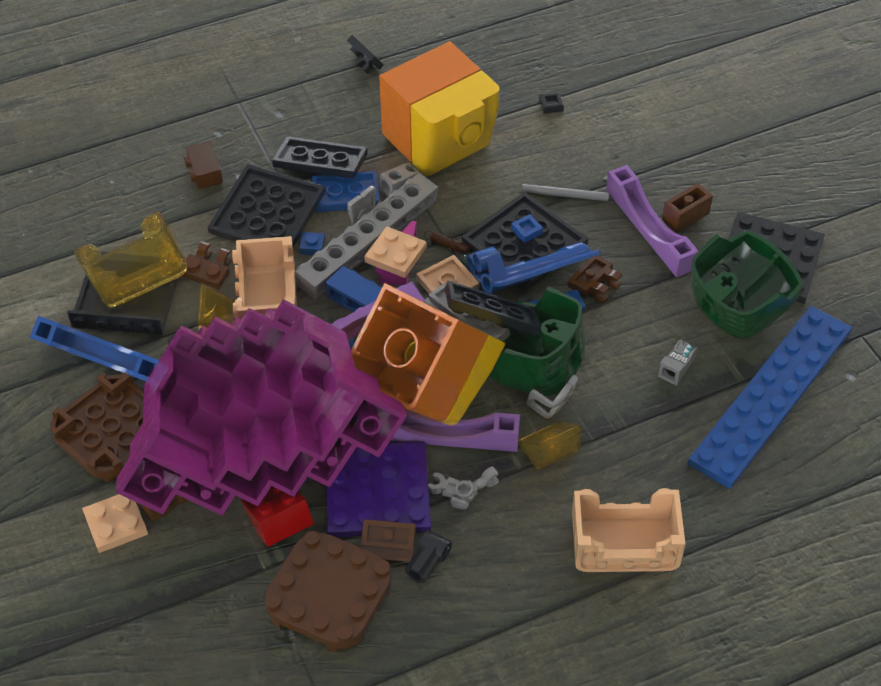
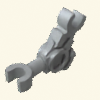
M493 466L489 467L480 478L473 482L470 480L459 481L451 477L446 480L442 474L434 473V481L439 482V484L433 485L429 483L428 491L433 494L443 493V496L450 498L453 508L465 510L469 508V503L473 501L479 489L485 486L492 487L499 482L496 477L498 472Z

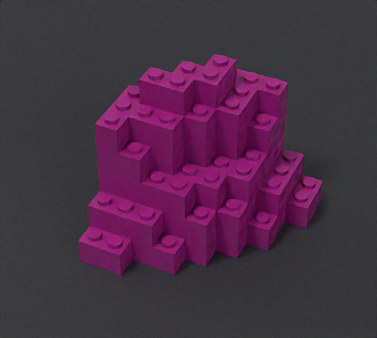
M284 299L276 311L269 308L265 315H262L249 308L242 320L235 317L231 324L214 317L209 327L207 328L202 325L198 333L181 325L144 384L143 423L130 443V457L117 477L116 493L161 514H164L176 494L219 515L224 514L235 495L259 506L271 486L294 497L307 476L330 487L356 447L380 457L407 415L402 402L380 391L376 378L355 368L346 332Z

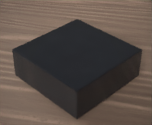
M560 92L539 95L543 114L564 111Z

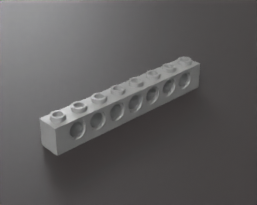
M418 173L413 178H409L398 190L395 189L383 202L377 203L375 208L368 214L362 215L353 226H348L338 238L332 239L324 249L317 251L309 261L299 265L295 271L296 286L316 300L326 292V282L342 266L353 270L365 260L366 253L386 226L401 231L437 201L438 186L421 173Z

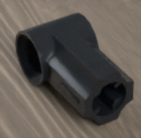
M427 530L420 540L418 551L405 568V573L415 582L425 583L438 562H443L447 558L452 547V541L431 530Z

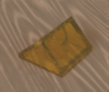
M202 284L200 286L197 321L199 329L202 325L208 328L214 317L231 324L235 318L233 315V303L235 301Z
M558 421L518 440L536 469L539 470L579 451L582 428L580 425Z

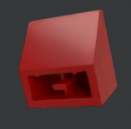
M271 486L259 506L244 499L241 500L256 532L267 547L314 524L306 499L299 491L293 497Z

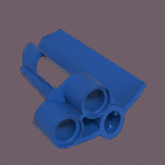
M576 243L563 247L554 254L504 266L499 250L497 251L492 246L467 255V264L471 273L481 283L483 290L486 293H493L535 279L540 274L601 254V251H591L585 243Z

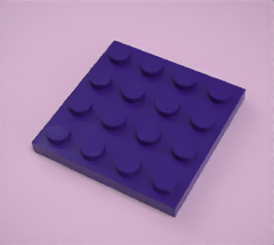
M425 442L388 444L380 457L356 447L330 487L327 486L328 535L334 537L362 536L364 519L416 524L415 533L431 530Z

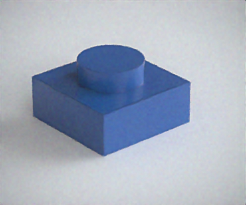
M530 214L513 222L511 226L512 231L524 243L543 234V227Z
M303 232L299 247L300 254L314 255L317 251L324 249L325 233Z

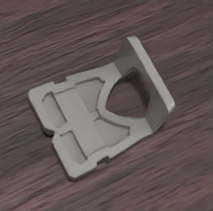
M368 187L360 195H357L348 202V214L352 226L359 221L364 212L369 213L375 208L376 187Z
M573 375L553 402L532 389L526 405L544 418H552L571 398L577 385L578 377ZM534 400H537L542 404L550 407L551 410L549 411V413L546 412L543 408H541Z

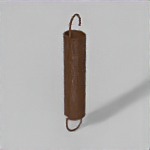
M430 230L425 232V234L432 232L430 241L464 255H467L470 250L468 247L471 246Z

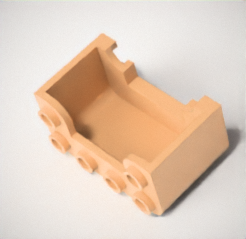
M292 237L236 240V250H232L233 264L238 263V265H235L236 279H239V282H235V292L239 298L233 303L234 317L242 320L249 308L262 315H265L269 308L276 311L283 299L297 306Z
M590 489L574 491L572 522L575 565L578 570L583 572L672 571L680 567L685 548V536L679 490L659 489L652 495L650 504H600L599 495Z

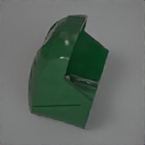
M751 231L741 232L730 239L718 234L714 235L695 255L692 261V289L697 305L718 328L726 332V334L737 338H748L756 335L777 320L799 298L803 282L800 274L789 258L769 240ZM733 259L737 260L739 264H736ZM724 265L728 270H730V272H727L721 266ZM729 303H732V304L734 305V307L731 308V307H729V306H727V305H728Z
M548 287L537 304L516 301L536 309L541 324L539 335H524L518 332L517 329L508 327L510 336L502 341L506 344L489 375L498 383L529 394L534 389L543 396H551L560 392L570 378L577 373L585 358V337L582 325L581 304L575 298Z

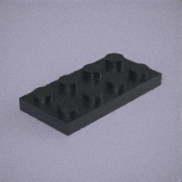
M287 136L272 159L273 167L285 170L290 169L354 179L368 152L367 147Z
M449 280L447 281L444 289L448 308L458 314L467 313L480 321L489 320L502 328L511 327L524 335H539L541 324L535 308Z

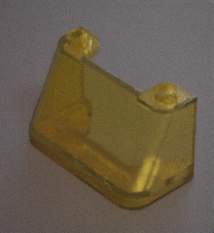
M160 211L143 220L141 225L143 237L101 255L99 249L91 244L73 250L79 264L106 305L112 307L120 305L172 281L186 272L187 262L174 232Z

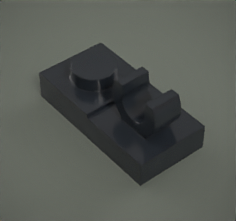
M353 35L348 38L347 41L352 45L350 50L357 57L363 56L357 60L356 64L367 74L372 70L373 65L379 70L384 66Z

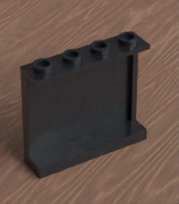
M88 250L86 255L88 269L75 308L67 312L71 327L163 335L179 278L177 257Z

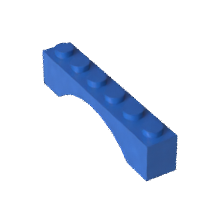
M41 316L37 317L29 337L147 381L159 362L158 359Z

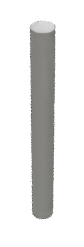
M522 185V193L608 201L609 193Z

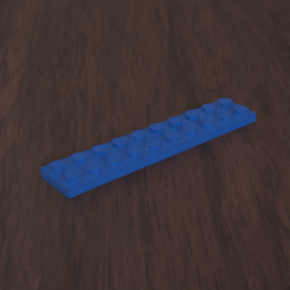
M810 306L690 456L688 465L731 490L849 336L852 327Z

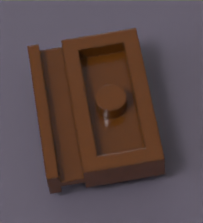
M364 519L361 548L378 555L384 560L410 562L413 558L416 524Z

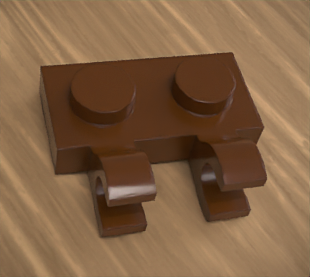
M202 241L197 248L196 255L189 254L178 270L179 275L220 289L230 274L229 267H227L232 260L228 257L230 251L221 248L217 254L216 262L209 261L208 259L212 255V251L208 250L210 244Z
M594 256L568 280V287L572 290H578L585 297L591 293L598 302L604 303L609 298L605 294L609 287L600 282L604 279L611 288L617 290L622 284L621 281H618L622 274L617 270H613V263L599 256Z

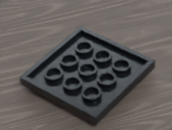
M247 164L207 227L208 232L233 241L291 236L294 247L326 192L325 186Z
M523 192L463 235L462 243L471 246L468 248L473 252L493 246L497 251L499 250L504 266H508L521 261L526 262L554 254L557 250L576 243L588 245V238L530 195ZM530 214L543 227V234L524 243L512 231L511 226L513 222ZM552 271L540 274L535 279L517 285L524 291H527Z
M737 212L729 239L741 232L751 231L766 238L778 247L794 264L800 274L803 283L796 302L805 304L825 234ZM733 259L736 264H739L737 260ZM724 265L721 266L727 272H730V270H728Z

